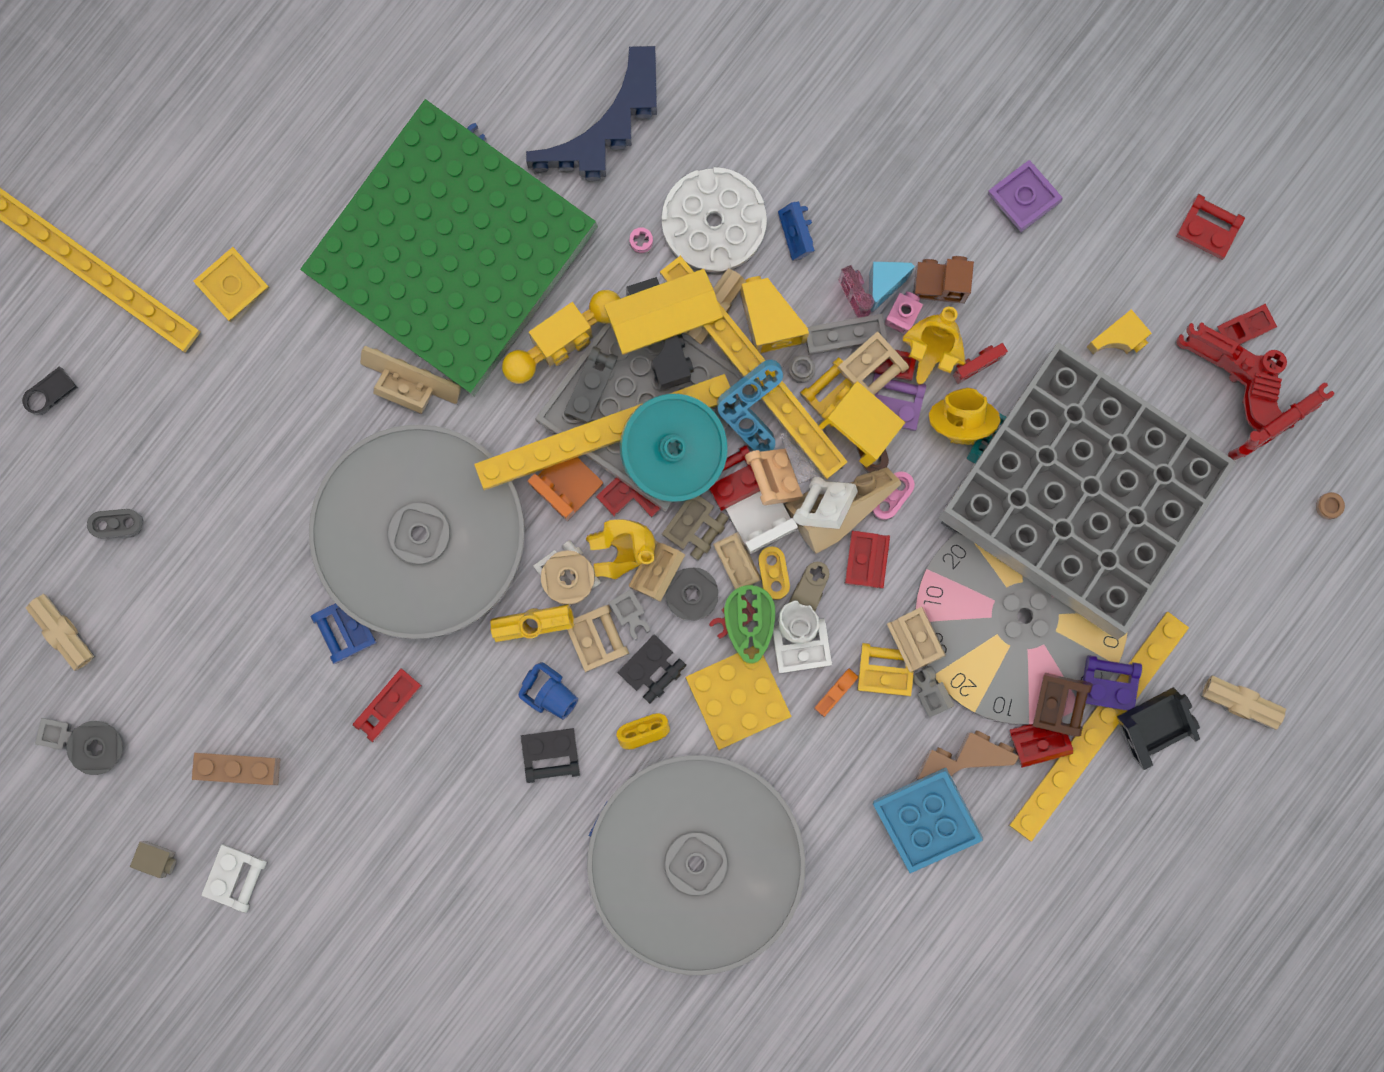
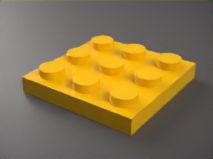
M752 646L743 652L749 655V659H754V655L759 653V649H755ZM737 653L685 677L718 750L792 717L764 655L758 662L749 664L744 662Z

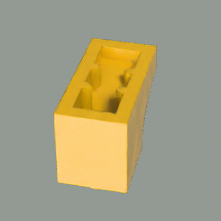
M1131 309L1091 341L1087 348L1092 354L1106 348L1121 349L1126 354L1132 350L1137 353L1149 343L1146 338L1152 333Z

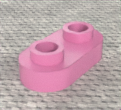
M906 472L894 473L905 484V489L902 491L894 490L882 501L889 505V510L882 511L879 504L872 511L875 517L881 520H888L898 512L914 490L915 484L910 474Z

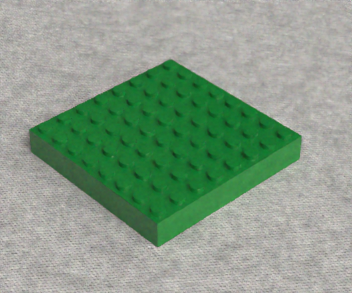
M424 99L300 270L453 382L460 385L471 395L475 396L591 238L598 225L590 216Z

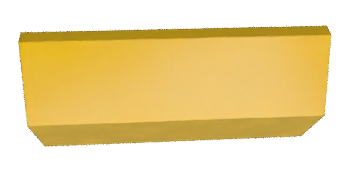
M705 269L604 304L622 355L723 319L714 289Z

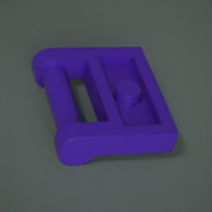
M1088 655L1083 681L1090 682L1093 686L1091 693L1087 695L1086 704L1128 711L1134 708L1139 679L1142 673V664L1133 662L1130 665L1097 659V656ZM1095 670L1129 675L1128 683L1094 678Z

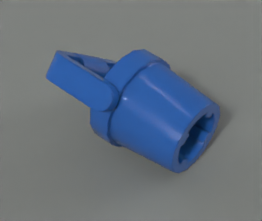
M543 662L534 665L533 669L528 671L518 694L522 701L536 711L542 713L545 709L562 720L570 715L578 703V697L562 683L563 677ZM541 669L551 678L542 686L534 700L527 695V692L532 688Z

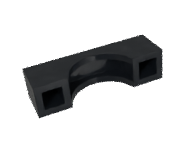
M657 277L627 286L626 295L629 296L660 285ZM682 334L665 339L662 351L652 360L651 367L660 391L690 382L691 373L694 372L690 357L685 358L682 348H685Z

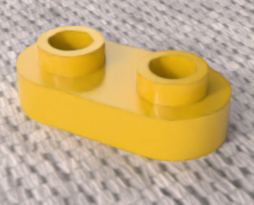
M767 547L761 551L758 558L762 586L773 600H780L788 594L790 589L784 553L779 548ZM774 556L777 561L776 564L769 565L766 561L767 557ZM773 582L780 583L781 590L778 592L773 591L771 584Z
M656 713L622 725L618 729L616 736L622 748L628 750L635 749L666 737L670 732V725L665 715Z

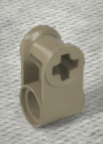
M813 562L806 567L789 603L798 601L802 605H810L816 611L830 575L829 569L824 563ZM820 567V573L824 575L823 578H818L816 581L812 580L813 575L810 573V570Z

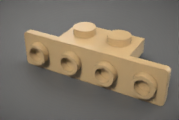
M367 346L363 347L361 351V365L382 373L374 387L373 394L420 414L423 413L432 395L457 404L461 386L452 380L443 379L426 369H419L402 359L386 355L378 349H372Z

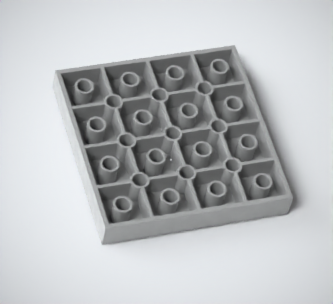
M1058 342L1048 354L938 519L1118 640L1132 626L1236 461Z

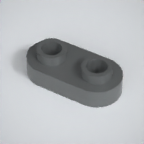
M132 509L97 511L88 518L87 529L91 535L100 539L136 535L141 530L143 522L140 514ZM132 518L133 525L127 528L125 522L127 519ZM102 521L107 523L104 530L99 529V524Z

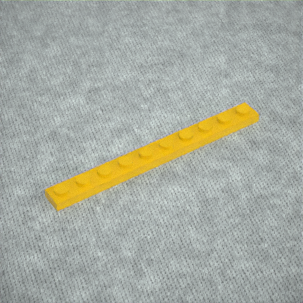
M0 188V221L186 353L201 333L197 328Z
M680 255L662 269L660 275L668 282L694 271ZM718 302L723 319L706 324L703 328L744 377L766 360ZM769 370L765 371V372H766V376H768V375H771L772 377L775 376V371H773V372H771V371H769ZM783 381L761 398L826 480L848 463ZM749 384L756 392L757 387L753 384Z
M723 374L670 394L688 395L702 401L708 407L714 408L717 407V400L720 395L727 391L730 385L726 375ZM642 404L475 463L474 466L483 490L620 442L622 431L628 418Z
M1165 612L1128 663L1130 665L1133 662L1142 664V673L1139 679L1136 699L1189 629L1187 625L1169 612ZM1120 674L1115 681L1128 683L1129 675ZM1096 706L1081 726L1083 727L1081 736H1074L1071 740L1073 754L1060 757L1055 761L1009 826L1032 842L1119 724L1117 716L1128 710Z

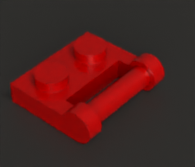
M1198 193L1176 237L1223 260L1245 217L1240 214L1236 216L1205 200V196ZM1199 209L1230 224L1229 231L1198 216Z
M746 445L738 448V452L726 458L723 471L742 461H745L747 466L716 481L709 488L720 511L760 491L751 464H747L745 455L750 452Z

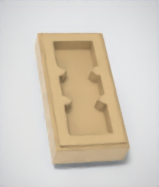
M739 532L713 544L735 590L762 580Z

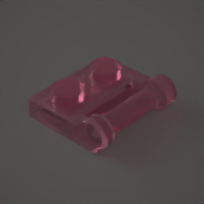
M852 265L841 269L838 281L856 317L869 316L871 313L870 309L874 305V298L872 295L865 293L862 287L864 280L859 270L854 271Z

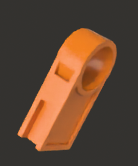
M848 668L813 709L825 717L859 676Z

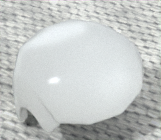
M792 601L784 605L779 614V629L787 640L803 644L815 638L819 630V617L810 605L805 606L798 601Z

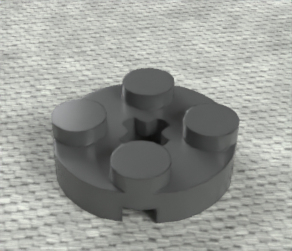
M686 568L677 571L666 590L668 607L677 617L683 620L697 621L707 617L715 609L718 602V588L715 579L701 568ZM696 587L699 598L688 601L685 590L687 588L692 590Z
M88 721L76 727L69 736L66 746L67 756L72 765L89 775H100L113 768L121 758L123 749L119 734L113 727L102 721ZM92 740H97V744L102 745V750L97 751L95 756L92 755L91 751L87 750V745H91Z

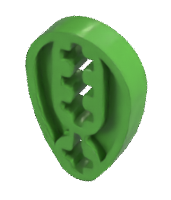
M746 585L737 588L729 595L724 607V617L728 636L734 649L744 662L753 664L761 659L770 643L775 624V605L767 591L758 586ZM748 590L757 597V600L752 601V608L757 609V613L753 614L752 620L758 623V626L753 628V632H748L747 627L742 625V623L747 622V614H742V609H746L747 602L742 600L741 596L746 595ZM749 637L753 639L754 648L759 649V653L754 655V659H749V655L743 652L744 649H748Z

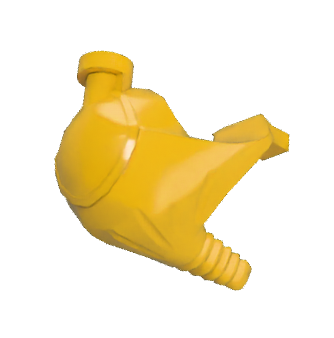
M945 307L940 315H932L919 321L903 336V341L911 346L909 357L919 362L916 376L918 385L926 381L928 375L931 374L930 372L938 362H940L938 368L948 373H951L956 364L962 366L966 364L962 337L959 327L955 322L958 313L953 307Z
M625 519L609 520L604 523L602 532L591 533L586 537L587 542L590 544V550L607 549L611 545L615 546L618 550L617 557L613 562L593 564L595 577L604 576L618 579L639 565L650 564L654 561V535L647 526L639 522Z

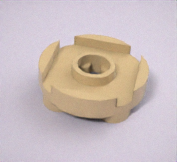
M567 550L555 553L546 562L541 571V584L544 591L552 600L564 605L576 604L588 597L595 582V574L591 563L575 551ZM566 570H570L571 575L576 576V579L571 581V585H566L565 581L560 580V576H564Z

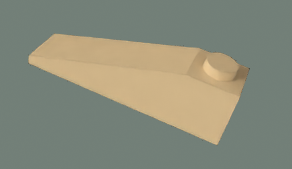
M888 467L857 476L855 482H851L856 485L858 492L840 529L797 524V529L802 538L815 554L839 542L901 485L900 480ZM808 492L802 494L803 497L798 501L784 504L791 518H793L796 510L801 508ZM819 494L810 513L816 512L824 494Z

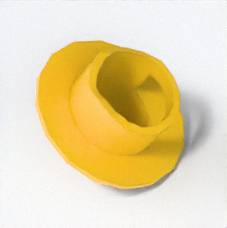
M968 387L947 394L945 399L932 406L928 415L930 425L937 432L948 437L951 443L961 445H974L978 439L990 436L997 431L1001 422L999 412L988 403L987 397L980 394L976 389Z

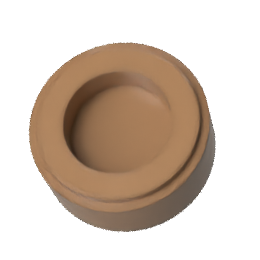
M1334 492L1323 494L1316 502L1318 514L1328 520L1339 517L1345 509L1343 498Z

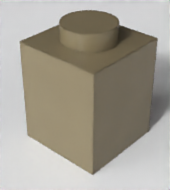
M139 841L130 867L157 878H165L167 874L170 875L175 867L176 859H174V855L176 852L148 841Z

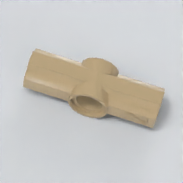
M729 268L713 288L717 301L727 313L732 306L731 303L741 291L742 284L746 283L740 274ZM703 326L684 332L699 344L704 343V340L709 336Z
M46 594L36 597L25 607L43 630L41 633L46 641L55 650L58 649L74 671L84 667L94 658L92 652L77 635L78 630L65 615L59 612Z
M1213 675L1209 677L1203 688L1202 697L1228 708L1230 713L1241 718L1255 720L1274 730H1278L1284 720L1286 708L1261 698L1259 693L1239 685L1237 687Z

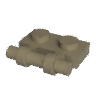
M697 496L684 502L662 535L682 550L685 549L689 542L696 547L690 556L699 561L704 553L707 554L711 549L710 544L717 534L721 535L724 531V525L729 517L720 512L717 518L713 519L709 514L714 509V506L701 496ZM705 523L709 526V529L700 539L695 533Z

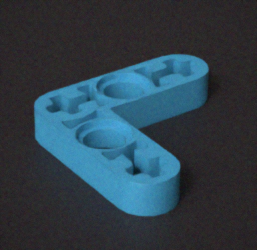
M775 360L762 362L721 394L717 400L720 416L754 451L774 450L776 445L773 432L749 408L782 381V367ZM769 370L773 372L775 370V376H766L765 371ZM748 384H753L757 387V391L752 395H746L742 391ZM726 402H727L728 404L734 403V408L731 409V408L727 407V408L725 409L724 403H726ZM749 418L754 423L752 427L743 429L739 426V422ZM758 431V435L763 440L767 439L768 444H759L758 437L755 435V433Z

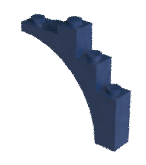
M655 46L629 47L628 67L622 87L613 104L602 118L586 132L566 143L548 149L526 151L528 168H532L535 172L548 171V168H559L560 171H573L574 167H579L580 177H585V180L598 181L601 177H606V146H611V149L622 150L626 146H632L631 115H636L637 118L641 119L657 115Z

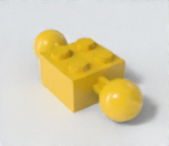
M611 290L598 291L592 296L589 309L581 314L572 301L530 330L529 335L535 347L527 352L514 350L505 356L502 362V371L506 379L515 384L526 383L534 376L536 364L543 359L549 367L554 364L559 366L569 359L568 354L575 349L581 351L591 343L590 339L593 338L591 326L597 322L610 323L604 304L621 299L620 296Z

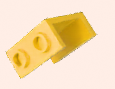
M856 381L851 387L845 385L836 395L839 401L835 406L831 403L821 414L824 420L818 427L824 429L828 424H832L864 452L859 462L867 468L879 458L906 422Z

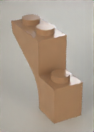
M976 730L974 734L971 732L966 734L954 760L951 759L952 754L939 747L936 751L929 750L916 779H922L945 767L950 776H952L957 771L969 767L1014 765L1019 756L1013 753L1015 749L1002 742L997 746L989 742L990 736Z

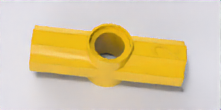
M569 604L540 610L531 608L524 613L492 618L490 620V630L495 642L522 637L535 638L539 634L573 628L574 616ZM526 619L535 620L538 624V627H530L527 624Z

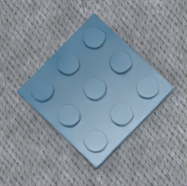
M946 767L873 801V805L909 873H913L983 841V836Z

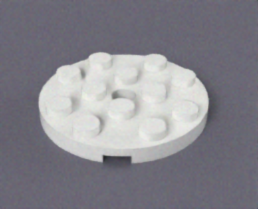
M713 167V169L696 170L687 174L673 186L664 202L662 229L665 240L677 258L681 255L686 263L696 270L705 269V272L717 273L725 272L728 268L732 270L741 266L756 253L765 235L767 217L762 196L747 178L726 168ZM710 214H718L722 221L718 226H709L706 219Z

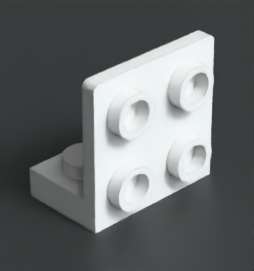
M761 491L726 509L749 555L791 534L798 528L793 518H790L783 503L763 505L760 499Z

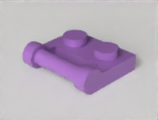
M875 373L872 383L882 374ZM891 380L883 388L915 395L914 403L878 395L879 391L875 394V397L906 422L902 429L916 431L926 384L914 385Z

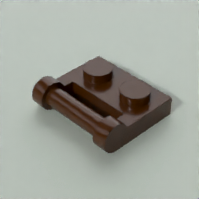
M1045 673L1033 726L1080 737L1083 730L1081 722L1087 695L1091 693L1093 684L1083 680H1074ZM1069 689L1077 691L1070 724L1062 723Z

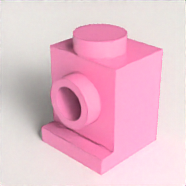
M906 292L905 295L899 293L884 324L905 335L912 328L923 306L919 302L920 297L911 292ZM906 306L910 308L911 312L904 314L901 311V307Z

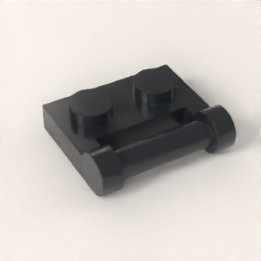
M574 728L520 735L527 783H534L536 779L572 775V777L580 776ZM565 756L570 758V764L537 769L533 767V761Z

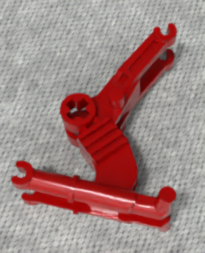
M1202 322L1197 326L1198 331L1194 329L1193 323L1187 326L1186 332L1189 335L1187 342L1184 341L1182 334L1176 339V343L1181 349H1187L1212 364L1224 368L1230 373L1229 379L1231 382L1239 381L1245 386L1242 403H1244L1246 419L1250 426L1257 431L1251 432L1249 439L1242 446L1228 453V457L1233 460L1246 457L1286 429L1293 428L1296 422L1303 420L1310 412L1316 411L1324 401H1328L1335 394L1334 391H1330L1327 394L1324 393V389L1328 384L1322 383L1297 404L1293 403L1290 405L1291 408L1286 412H1281L1277 401L1279 399L1278 395L1282 378H1278V375L1287 366L1286 356L1281 351L1270 350L1264 355H1255L1240 346L1239 343L1209 328Z

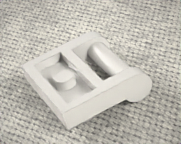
M814 477L809 485L810 490L801 508L796 510L793 520L802 526L840 529L858 492L856 485L852 483L828 482L820 477ZM819 494H824L816 512L810 513Z
M824 618L819 619V630L817 632L819 640L803 644L783 645L782 638L785 637L781 634L779 625L774 626L772 635L779 674L832 666Z
M222 844L201 896L247 913L250 906L248 901L260 871L265 868L267 861ZM248 863L251 865L238 899L232 897L244 864Z

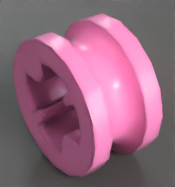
M637 228L631 232L630 246L635 252L646 253L652 248L653 236L648 229ZM640 234L645 235V240L649 239L648 243H643L642 247L637 246V241L634 242V238H639Z

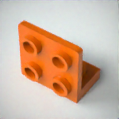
M578 457L545 468L538 476L534 473L528 480L529 485L566 521L603 485V481Z

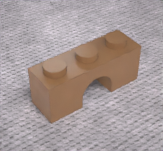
M194 753L192 780L278 785L281 758Z

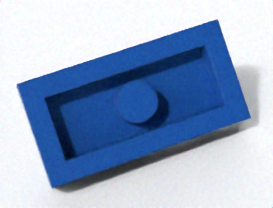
M799 201L791 202L778 211L792 261L801 260L815 251L813 240L808 230V225L812 223V220H804L803 213L808 211V207L800 206Z

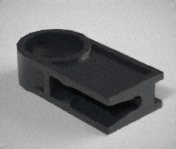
M59 366L24 393L22 404L28 412L34 415H43L78 387L65 370ZM36 392H42L46 397L45 405L40 410H31L29 398Z

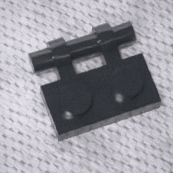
M654 634L617 673L636 691L645 684L649 690L644 694L643 698L651 704L656 697L660 698L665 693L663 690L673 679L677 680L681 676L680 672L687 665L680 658L671 665L667 659L673 654V651ZM661 666L666 672L655 683L650 677Z

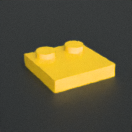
M234 247L230 248L193 280L229 322L269 288Z

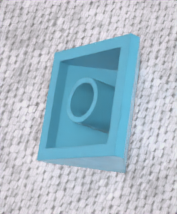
M873 262L869 272L868 310L873 313L910 278L915 266L912 263Z

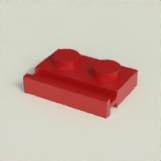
M1003 342L996 347L988 346L979 352L980 356L972 361L968 358L965 360V365H957V371L953 374L957 384L962 383L1003 359L1008 350Z
M851 531L845 584L879 589L884 588L890 535Z
M1033 724L1009 730L1015 752L1019 756L1018 760L1021 768L1073 754V747L1067 734L1034 727Z

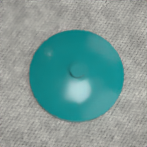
M665 394L644 402L630 415L622 431L620 455L625 472L638 489L655 499L677 502L695 498L714 485L724 469L728 446L723 425L710 407L688 395Z

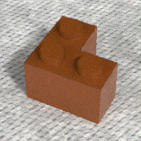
M952 256L951 259L946 260L945 264H938V261L933 259H923L915 267L913 294L924 300L965 304L971 294L974 261H967L968 258L964 256Z

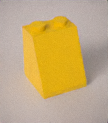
M761 276L746 279V283H743L741 286L740 296L752 344L758 352L762 354L805 344L809 335L807 326L768 278L761 279Z

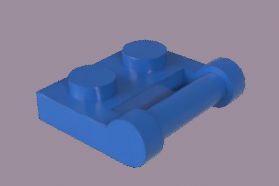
M336 603L310 616L313 623H317L332 654L330 659L333 664H337L377 643L370 628L351 618ZM333 615L348 646L346 649L341 650L326 618Z

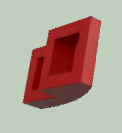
M1265 303L1217 326L1222 335L1242 345L1277 328V325Z

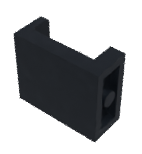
M1174 687L1117 716L1132 757L1143 770L1153 766L1150 756L1187 736H1190L1195 742L1200 740L1197 732L1200 729L1199 723L1189 710L1192 708V704L1185 694L1181 695Z

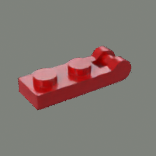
M400 668L355 720L352 726L358 731L360 729L367 734V739L373 743L422 685ZM372 715L379 720L375 727L368 721Z

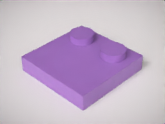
M1030 160L988 190V195L1020 232L1056 207L1063 199Z

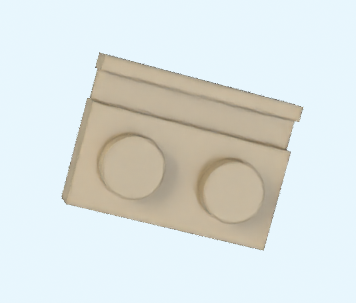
M655 540L654 561L650 564L639 565L629 587L660 602L685 554Z
M923 607L893 622L887 623L909 672L912 673L946 656Z

